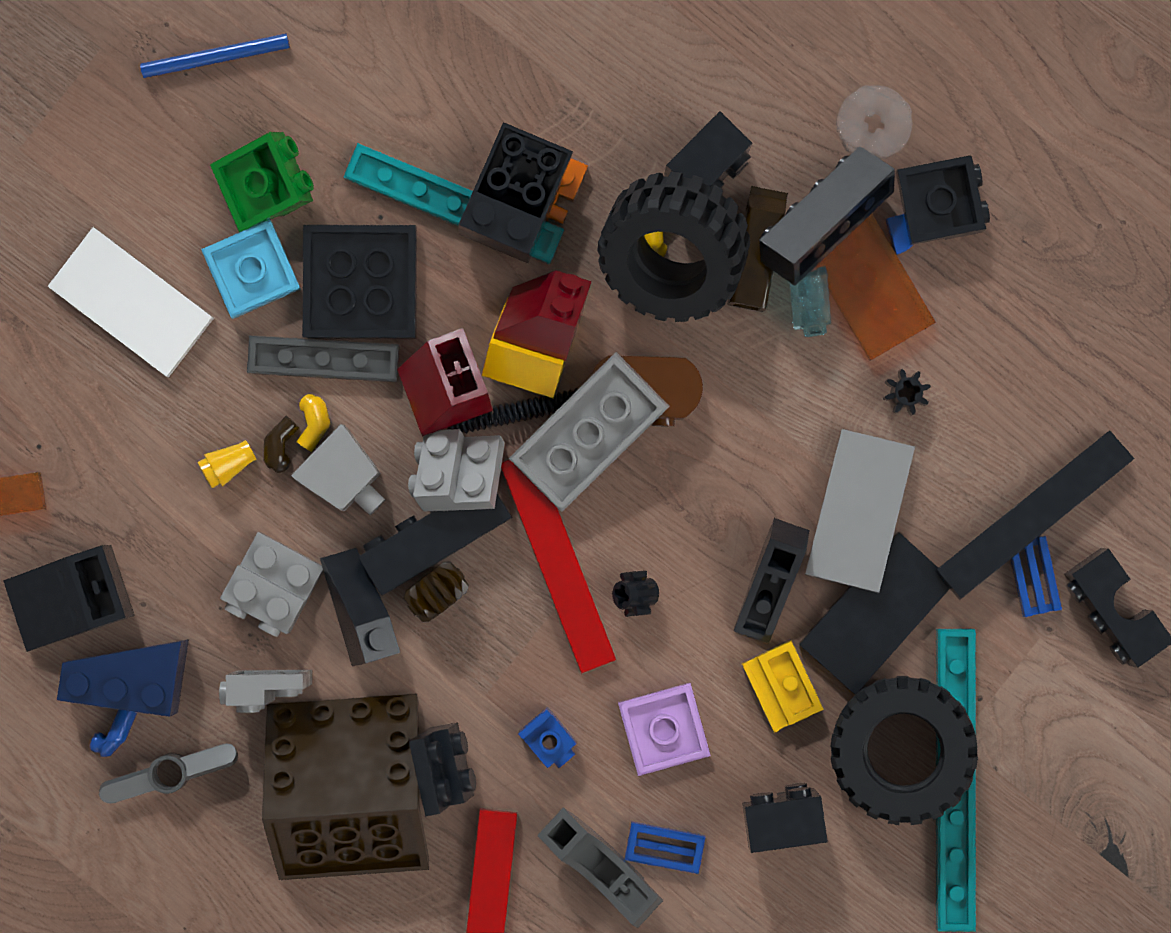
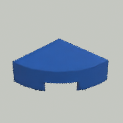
M904 214L887 218L885 221L894 254L897 256L907 251L913 245H910Z

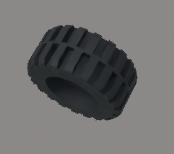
M670 172L668 177H664L663 173L651 174L646 181L644 178H641L631 183L628 189L620 193L615 204L612 206L598 241L597 251L600 255L598 259L600 270L603 274L607 273L605 281L611 290L617 289L619 292L618 298L626 305L630 302L636 306L635 311L643 315L647 312L655 315V319L667 321V318H675V322H687L692 316L695 320L709 316L710 311L717 312L725 306L726 301L732 298L737 289L749 255L750 234L746 231L748 224L742 213L737 214L739 206L731 197L726 199L722 195L723 190L715 184L710 187L703 183L704 178L695 175L692 176V179L683 177V173ZM653 232H670L680 235L691 241L702 253L704 259L693 263L671 261L655 252L648 244L644 235Z
M909 676L884 678L857 692L841 711L835 724L830 745L831 764L837 776L836 781L841 790H844L849 796V801L856 808L859 806L867 812L866 815L876 820L877 818L888 820V824L899 825L900 823L922 824L923 820L930 818L935 820L943 816L944 811L948 808H954L961 801L963 793L969 789L978 760L975 730L962 704L942 686L939 687L923 678L917 679L910 678ZM910 714L926 721L938 736L941 748L939 762L933 773L919 783L913 785L890 783L878 775L870 763L868 756L870 735L881 721L893 715Z

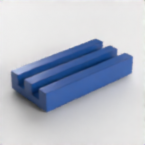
M1041 536L1024 548L1037 606H1030L1019 553L1011 559L1023 617L1062 610L1046 536ZM1036 545L1038 546L1050 601L1049 604H1045L1033 549V546Z
M631 821L624 859L699 874L706 836ZM641 832L696 843V848L637 838V833ZM635 846L691 856L694 857L693 864L635 853L634 849Z

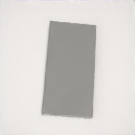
M616 352L509 459L562 512L669 408V405Z
M845 429L841 430L805 575L879 593L915 446Z

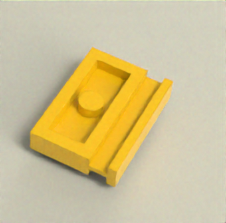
M791 640L741 663L774 733L824 710Z

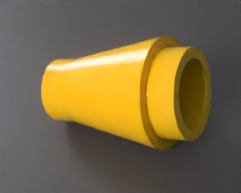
M244 440L239 444L204 454L205 458L197 463L211 488H214L219 484L223 487L248 464L257 459L247 441Z

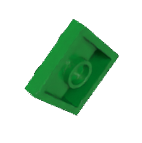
M269 132L210 164L239 233L269 219L285 216L313 201L310 191L314 189L313 181L306 171H300L295 159L299 155L298 147L290 136H285L284 132Z

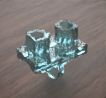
M826 266L809 272L796 286L789 282L794 330L803 329L805 337L824 335L827 333L826 325L831 324L828 274Z

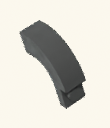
M562 808L537 835L562 862L574 868L592 883L634 927L639 928L664 901L622 855L567 809Z

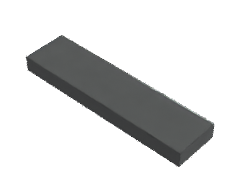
M249 336L247 373L397 382L400 345Z

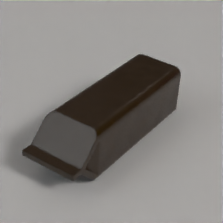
M751 186L744 216L748 224L746 231L750 234L749 255L737 289L732 298L728 299L727 305L764 312L767 309L774 271L761 263L759 240L769 226H775L785 216L788 193Z

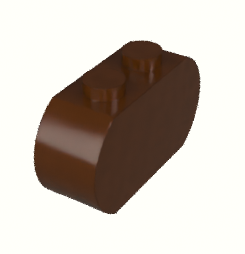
M610 355L596 365L591 376L611 357ZM621 356L669 405V408L652 423V426L674 427L675 420H683L688 417L698 406L703 392L702 378L698 369L688 359L679 357Z

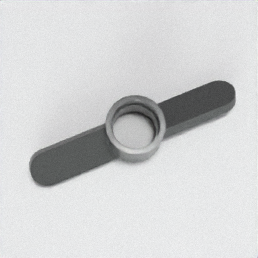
M225 743L187 756L167 753L154 760L149 768L102 783L99 789V796L103 802L112 804L154 790L165 794L173 793L185 786L189 779L234 765L238 759V752L232 744ZM163 760H173L180 766L182 778L178 785L167 786L160 781L157 770Z

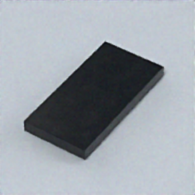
M897 532L892 539L879 593L849 586L799 642V645L856 695L950 588L935 572L939 567L902 534Z

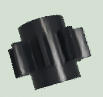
M901 369L898 371L899 381L895 382L892 379L885 381V384L891 387L890 394L883 397V400L893 401L895 404L893 413L896 414L902 407H907V411L911 416L916 412L914 404L928 405L929 402L922 396L923 391L928 390L931 386L929 384L922 385L918 381L921 372L917 371L912 377H907L906 372ZM903 383H905L907 388H914L915 394L910 396V402H908L906 397L900 398L898 395V391L904 388Z
M646 570L621 573L620 578L622 581L617 582L612 590L615 605L621 610L625 609L624 614L626 617L651 614L650 606L655 605L659 598V588L655 580L647 578Z

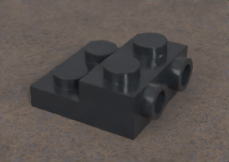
M972 155L897 169L896 176L910 245L982 233L986 230L985 223L990 222V213L987 202L980 200L978 187L983 185L982 173L979 164L973 165Z
M458 722L430 727L409 741L425 817L441 814L449 806L463 804L474 796L473 791L476 790V778L472 768H468L465 754L468 752V742L465 733L460 731Z

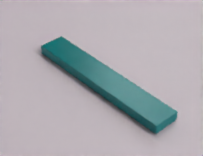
M357 143L343 176L345 180L455 226H458L473 192ZM546 222L531 257L550 265L563 236L564 229Z

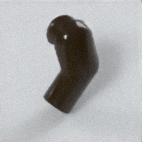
M287 415L264 438L263 461L267 468H272L277 473H282L289 468L291 460L285 454V443L299 429L298 425Z

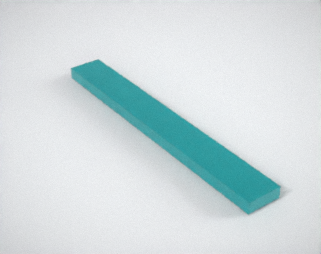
M936 629V685L945 688L962 704L973 724L975 735L976 629ZM936 734V766H937V764H938V762H939V759H940L941 748H940V742H939L938 736H937V734ZM976 769L973 774V781L969 789L961 796V801L954 808H948L944 811L943 816L936 819V930L939 932H976Z

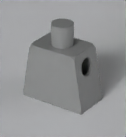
M340 424L291 475L296 481L341 511H346L355 501L365 512L372 515L386 500L371 486L381 474L350 430L343 424Z

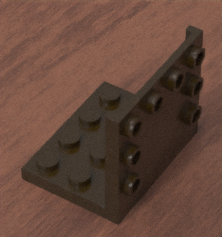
M417 694L267 704L262 822L279 880L429 870V854L419 805V786L409 746V741L419 735Z

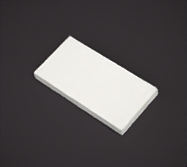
M94 227L48 285L50 289L166 377H170L214 319Z

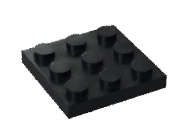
M303 225L302 337L321 339H416L417 226Z

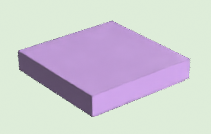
M691 683L618 702L638 776L711 756Z

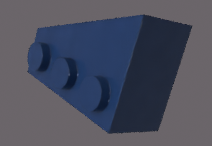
M189 639L62 662L57 700L168 717L178 713Z

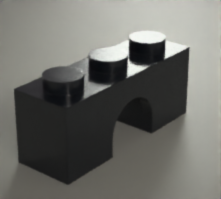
M1109 548L1098 549L1064 574L1069 580V583L1066 584L1068 591L1078 603L1084 601L1091 611L1088 619L1100 634L1106 632L1113 642L1110 650L1122 665L1128 663L1129 666L1139 668L1171 645V635L1153 610L1143 609L1129 619H1125L1117 613L1114 606L1115 593L1131 579Z

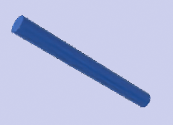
M287 33L140 63L143 78L288 49L290 44Z

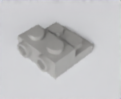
M460 429L439 430L425 435L423 442H417L414 449L415 460L419 465L417 474L411 475L409 478L408 488L411 497L416 500L423 511L495 509L505 446L500 435L464 437Z
M257 532L241 564L236 567L220 599L227 602L224 609L233 615L245 619L247 614L261 620L258 627L263 631L278 637L280 632L289 634L320 579L323 568L321 564L261 532Z
M312 669L234 671L226 675V681L220 682V704L236 706L237 713L260 712L261 709H265L266 704L274 701L275 697H294L302 694V689L312 685Z

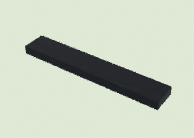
M1109 430L936 569L935 572L955 596L961 600L1135 458Z

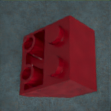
M463 328L427 341L397 369L422 437L493 411L488 391Z

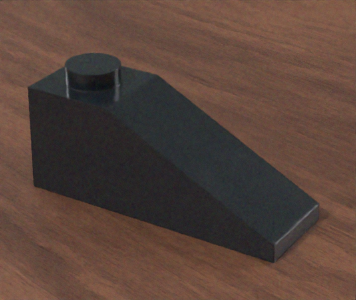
M776 518L773 519L738 615L734 632L769 644L805 556L810 530Z
M357 548L320 558L352 667L400 653L390 616L372 579L358 557L360 554Z

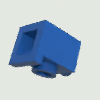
M548 707L519 730L518 735L547 768L553 763L560 768L575 755L571 748L577 744V741ZM546 735L556 737L557 745L554 748H546L543 745L542 740Z

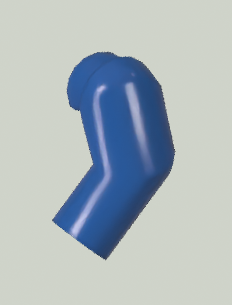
M118 709L108 735L106 736L100 732L95 733L90 743V750L100 753V757L111 756L127 739L137 713Z

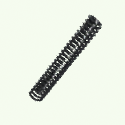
M575 388L574 392L570 389L568 393L564 390L563 397L558 391L557 398L555 394L553 398L545 396L544 399L542 395L539 397V400L536 396L533 401L529 398L528 405L525 399L522 400V405L518 400L516 406L514 402L510 403V407L505 403L504 408L500 404L499 412L497 406L494 405L493 413L491 411L483 414L482 417L480 415L447 427V430L460 429L462 433L464 431L467 434L469 430L471 432H474L475 429L479 431L480 426L485 430L486 425L490 429L492 424L494 427H497L498 423L503 426L504 422L508 425L509 419L514 424L515 418L520 422L521 417L524 421H526L527 416L530 420L533 418V415L535 418H538L539 415L543 417L544 411L549 416L550 410L554 414L556 409L558 410L578 388Z

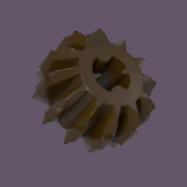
M451 561L443 562L406 590L404 599L414 616L416 615L422 622H429L467 593L469 585L459 568H456Z

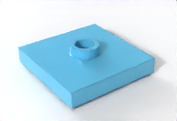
M270 219L201 249L232 319L301 290Z

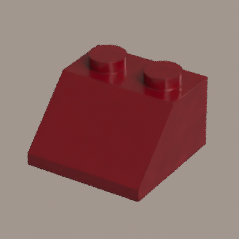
M555 270L512 287L493 338L566 361L583 314L592 281L579 278L574 274Z

